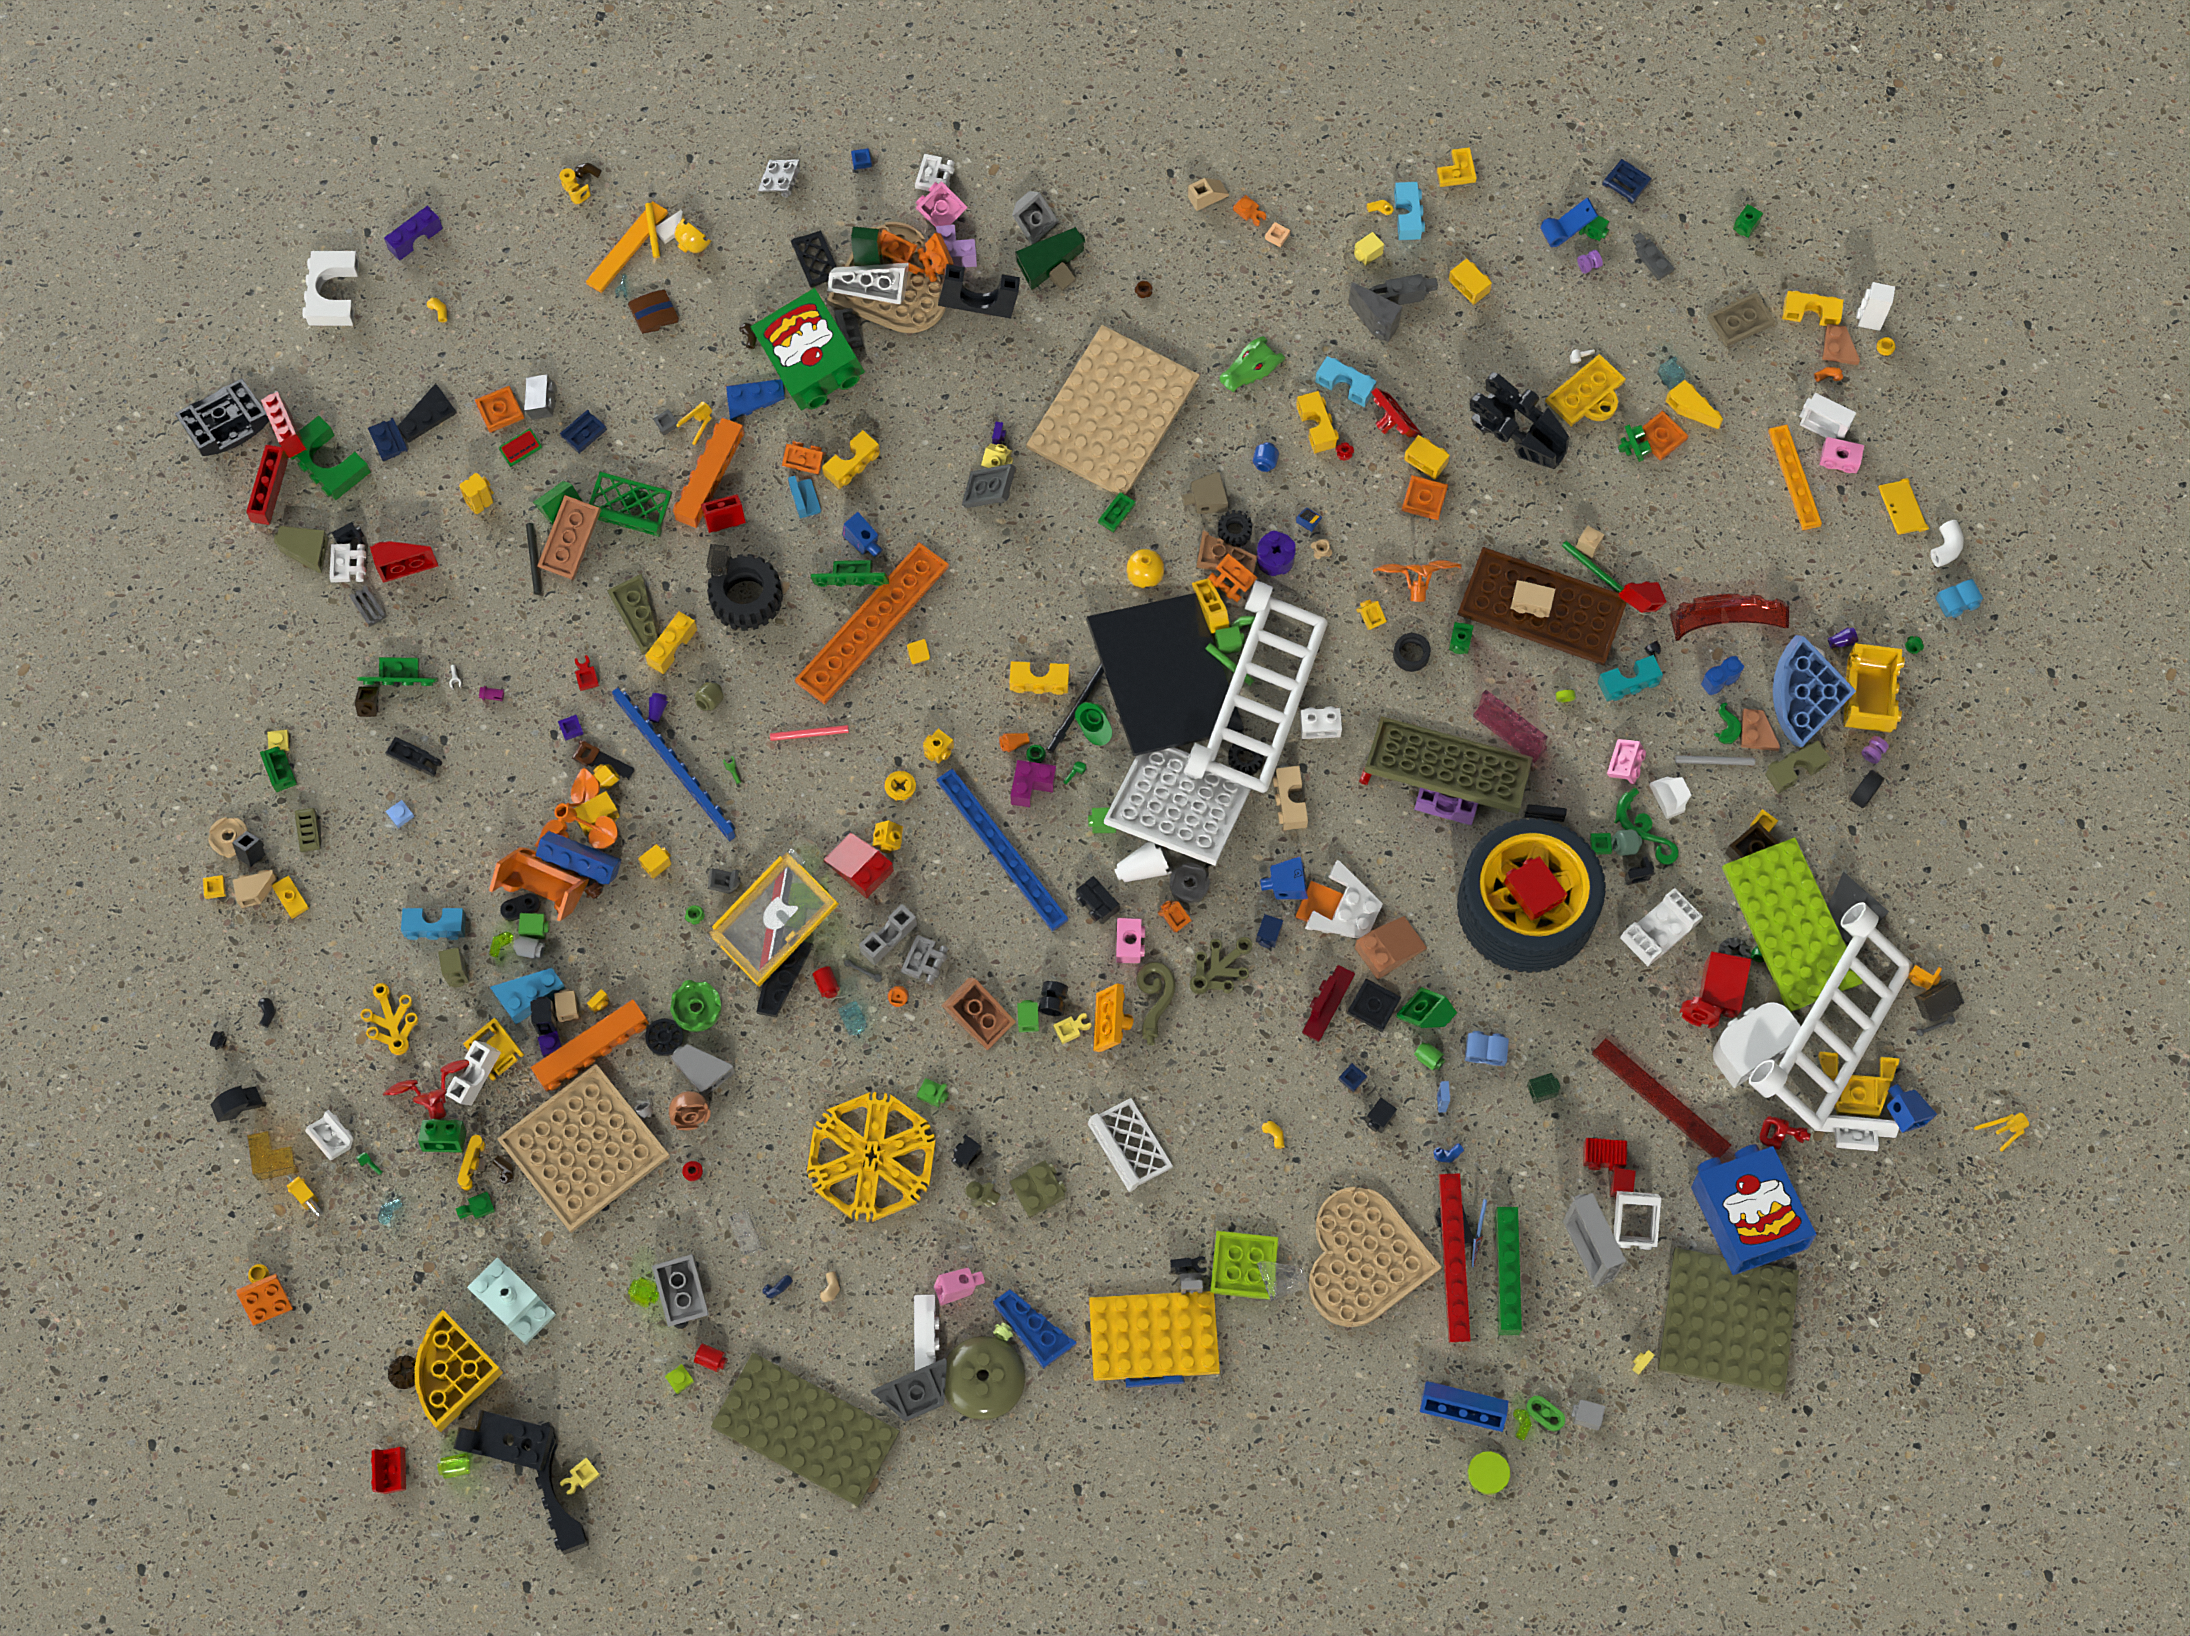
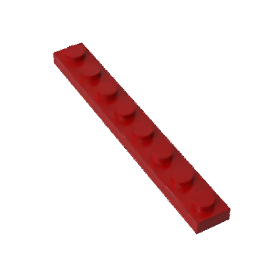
M1460 1173L1438 1174L1448 1342H1471Z

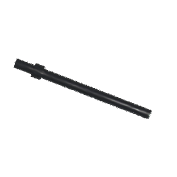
M1102 664L1097 668L1061 727L1054 732L1053 739L1046 749L1049 753H1053L1058 744L1063 742L1067 730L1075 719L1077 707L1086 702L1104 673Z

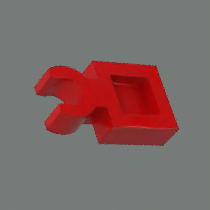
M585 655L586 661L583 664L579 663L578 659L575 658L576 667L580 669L575 671L580 691L599 686L594 666L589 667L590 659L587 655Z

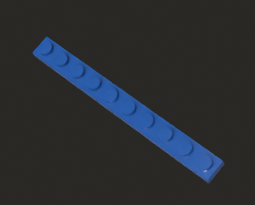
M619 688L613 690L612 695L617 704L729 842L734 839L735 827L729 819L726 821L722 817L724 813L718 805L714 807L710 802L712 801L710 795L706 791L702 792L699 788L700 783L694 776L691 778L688 775V768L683 762L679 763L676 760L677 755L673 749H667L664 745L666 742L660 734L656 735L654 733V727L648 719L645 721L642 718L643 713L637 705L633 707L630 703L631 698L625 691L622 693Z
M953 768L937 778L939 786L1049 929L1053 932L1066 923L1068 917Z

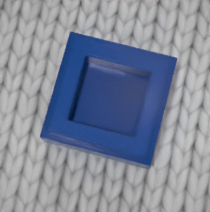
M869 148L851 151L854 170L872 167Z

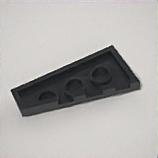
M786 938L782 939L781 950L788 943L785 940ZM802 942L765 980L760 993L757 1014L777 1018L814 946L813 943Z

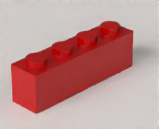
M278 391L262 399L261 402L277 440L287 456L291 458L306 450L291 412Z
M265 445L246 510L252 523L266 525L271 523L289 460L282 447Z

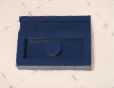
M587 409L560 433V436L580 454L601 436L607 428Z
M393 418L368 428L383 462L400 455L404 451L408 452Z

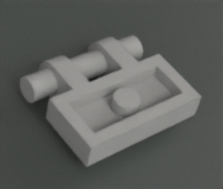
M917 935L901 972L919 980L922 974L925 973L928 975L926 982L933 985L935 978H938L940 974L939 969L942 963L946 961L948 948L941 946L940 950L936 951L934 950L935 941ZM930 957L935 959L932 967L927 966Z

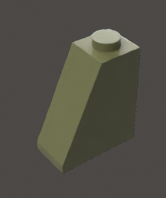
M279 526L278 533H275L274 543L280 552L310 569L322 573L329 540L325 530Z

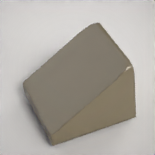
M1063 262L1049 273L1050 280L1062 291L1076 280Z

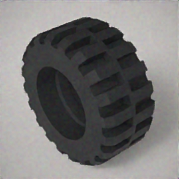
M738 554L736 558H732V556L726 558L727 562L725 563L720 562L717 565L718 570L713 569L707 584L709 602L716 618L720 619L721 623L725 626L730 624L731 629L737 630L738 627L742 631H748V628L756 630L759 629L758 626L761 624L763 626L767 625L769 619L773 620L777 616L776 611H780L781 601H783L781 582L773 565L770 562L765 563V559L760 556L756 559L753 554H748L747 557H743V554ZM752 581L763 587L762 594L751 603L738 604L727 597L729 590L739 582Z

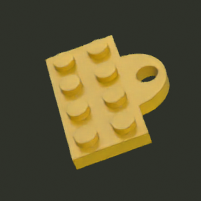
M1599 354L1545 399V402L1571 427L1584 416L1594 421H1605L1616 412L1618 398L1614 391L1625 383L1626 378ZM1607 406L1610 408V411L1603 412L1600 407Z

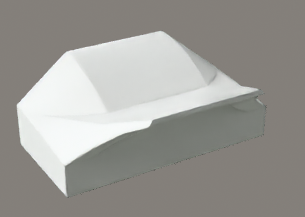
M1667 776L1650 783L1649 786L1666 819L1685 812L1686 803L1692 795L1682 777L1671 778Z

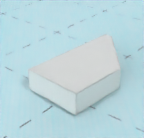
M682 210L656 226L657 235L665 244L675 238V228L683 218Z

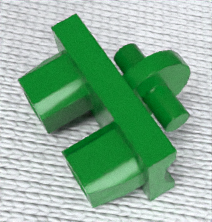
M1629 424L1625 426V430L1630 441H1627L1626 437L1621 438L1622 444L1618 446V450L1622 453L1625 452L1627 456H1631V449L1633 448L1638 461L1641 462L1644 460L1643 456L1649 454L1652 450L1648 440L1640 444L1636 441L1646 436L1642 425L1631 428Z

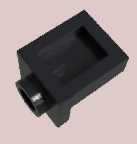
M353 522L331 532L337 544H348L354 538H357L359 544H364L362 540L364 534L359 526L355 528Z
M1644 856L1640 862L1642 868L1634 867L1627 871L1625 876L1626 885L1645 882L1651 879L1654 873V866L1647 856Z

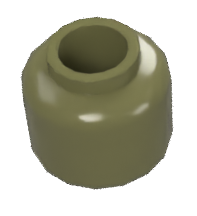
M712 682L704 683L694 695L696 705L703 711L714 710L724 698L720 685Z

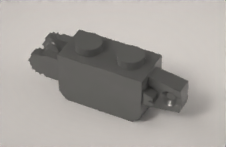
M1422 274L1386 280L1384 284L1373 286L1371 291L1376 294L1385 293L1380 296L1398 305H1404L1424 300L1425 295L1438 289L1437 278L1426 279Z

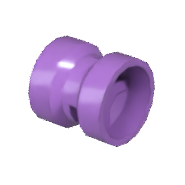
M1592 250L1588 255L1583 254L1577 258L1578 266L1584 274L1590 272L1592 268L1597 269L1603 265L1602 258L1597 250Z
M1873 736L1869 741V746L1862 750V756L1869 762L1876 764L1882 758L1881 754L1887 751L1889 745L1882 738Z

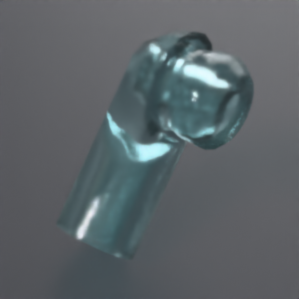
M399 1197L380 1207L377 1218L379 1223L383 1225L388 1224L393 1211L403 1207Z

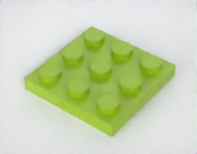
M1216 1231L1210 1292L1220 1295L1273 1300L1278 1237Z

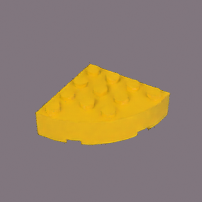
M444 1310L431 1322L417 1351L415 1362L416 1391L425 1415L440 1433L503 1374L501 1369Z

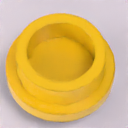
M1889 337L1880 339L1876 345L1877 351L1885 356L1891 355L1896 347L1893 339Z
M262 1264L252 1266L248 1272V1278L251 1283L270 1275L268 1268Z

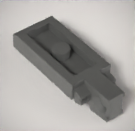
M1640 232L1634 235L1633 243L1636 245L1637 256L1657 280L1664 278L1674 271V267L1650 239L1646 240Z

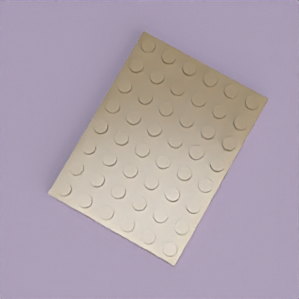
M1101 325L1029 439L1026 448L1115 495L1121 492L1127 496L1193 390L1200 375Z

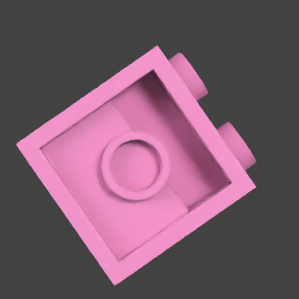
M941 181L939 184L935 182L928 189L930 193L926 197L922 195L916 201L917 206L915 209L936 228V226L951 225L968 207Z

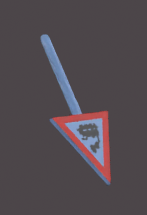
M1487 1199L1483 1200L1476 1238L1474 1239L1472 1256L1473 1268L1483 1238V1235L1480 1234L1486 1210Z

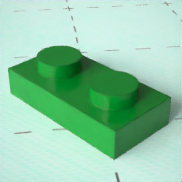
M1120 492L1098 519V523L1114 533L1134 508L1136 501Z

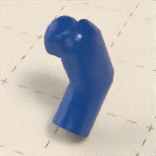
M1458 1143L1450 1151L1437 1147L1433 1152L1434 1158L1438 1162L1451 1163L1464 1149Z

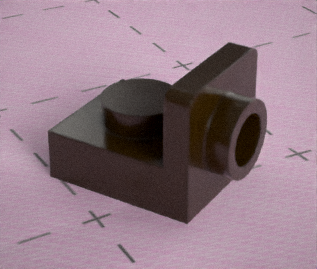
M358 687L355 698L357 716H377L378 687Z

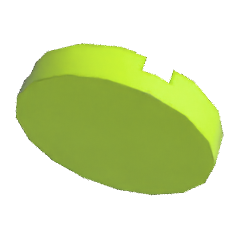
M1492 1451L1482 1452L1470 1461L1467 1470L1468 1480L1475 1490L1485 1495L1496 1494L1502 1491L1508 1484L1510 1467L1506 1459L1500 1454Z

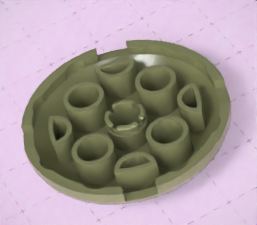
M990 1336L969 1338L958 1344L947 1356L945 1397L950 1405L965 1417L987 1420L998 1418L1009 1412L1021 1398L1025 1385L1023 1362L1015 1349L1003 1340ZM986 1372L989 1374V1378L986 1381H980L977 1378L979 1373Z

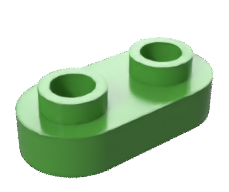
M1533 1396L1528 1400L1526 1404L1527 1413L1546 1429L1555 1432L1564 1426V1414L1541 1396ZM1533 1405H1539L1540 1411H1535ZM1550 1418H1556L1557 1424H1552Z

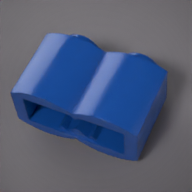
M1737 656L1729 657L1722 662L1721 666L1709 669L1701 685L1709 695L1717 694L1725 685H1731L1740 678L1744 665Z

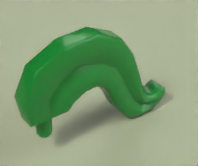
M1725 702L1720 705L1718 714L1727 723L1728 727L1722 730L1721 734L1714 733V736L1718 737V741L1723 744H1732L1738 739L1742 728L1741 722L1737 717L1726 710L1725 707L1728 704Z

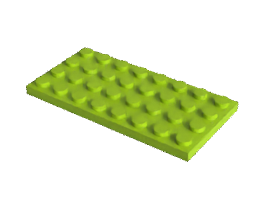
M1794 837L1722 866L1770 974L1777 984L1782 1000L1790 1012L1816 1002L1847 948ZM1849 968L1838 989L1844 992L1861 985L1863 982Z

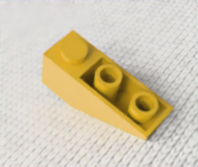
M1684 380L1668 392L1665 401L1677 414L1716 429L1720 428L1723 421L1720 412L1714 410L1709 405L1708 400L1702 397L1692 384Z

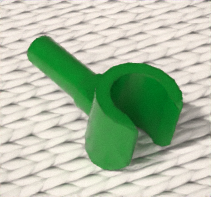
M1080 761L1075 762L1071 773L1065 778L1063 783L1067 785L1077 772L1083 775L1087 768L1086 764Z
M361 1153L356 1157L361 1166L368 1163L378 1175L383 1173L367 1153Z

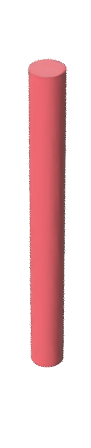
M848 725L777 732L770 733V740L849 733Z

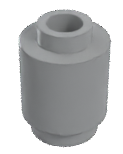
M520 936L519 939L515 940L513 950L516 951L518 956L541 959L545 943L538 939Z

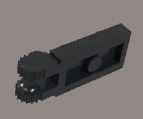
M398 737L393 739L385 752L387 756L433 777L436 775V771L426 766V761L428 760L439 767L443 763L437 757L430 755L429 752Z

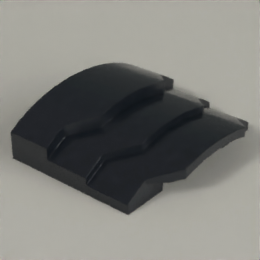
M242 378L175 413V416L202 456L219 454L243 444L260 432L269 422L265 410Z

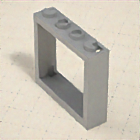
M1584 1193L1574 1197L1575 1200L1568 1208L1569 1210L1562 1222L1596 1289L1614 1281L1626 1260L1593 1193L1588 1195Z

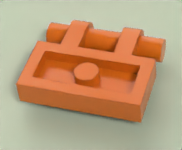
M934 233L925 243L926 252L923 247L917 250L919 254L918 259L925 268L924 273L931 282L937 280L936 273L944 275L946 264H954L941 233Z
M1229 553L1216 567L1221 572L1220 576L1217 577L1214 573H1211L1208 577L1215 588H1220L1227 594L1226 597L1232 598L1235 602L1242 598L1237 593V590L1240 588L1246 593L1258 578ZM1226 577L1235 584L1232 588L1223 582Z

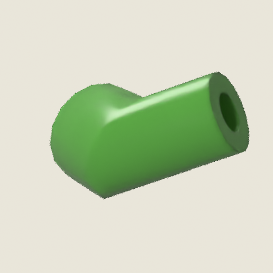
M1241 616L1229 626L1230 628L1238 626L1241 629L1243 626L1249 625L1251 629L1255 616Z

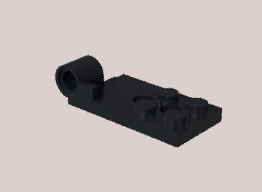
M479 1410L474 1430L458 1428L453 1449L544 1471L554 1428ZM510 1434L514 1436V1442L511 1446L507 1443V1438ZM528 1439L532 1441V1448L530 1450L525 1448V1443Z

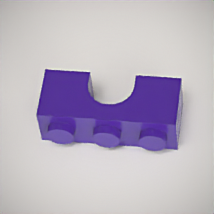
M427 205L385 236L384 240L388 250L400 261L414 251L413 243L418 237L425 235L429 240L441 231L443 227L439 217Z

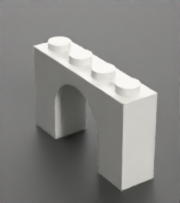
M311 251V257L307 261L309 275H306V285L308 288L304 292L306 307H303V318H306L309 326H354L355 308L351 300H328L321 297L319 293L322 285L331 278L358 277L359 258L356 251Z

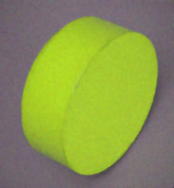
M1574 690L1556 692V701L1571 702L1576 699Z

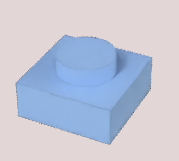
M402 800L385 811L397 828H400L414 817Z

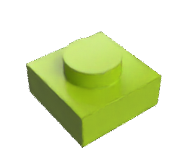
M682 1364L665 1375L666 1380L676 1394H679L694 1383V1380Z

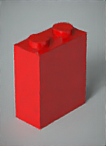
M1540 856L1535 859L1531 857L1519 869L1513 868L1508 871L1504 881L1505 886L1531 921L1563 903L1568 895Z

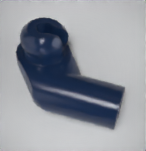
M785 1275L774 1287L767 1284L763 1288L762 1293L766 1295V1298L772 1299L784 1292L793 1280L789 1275Z

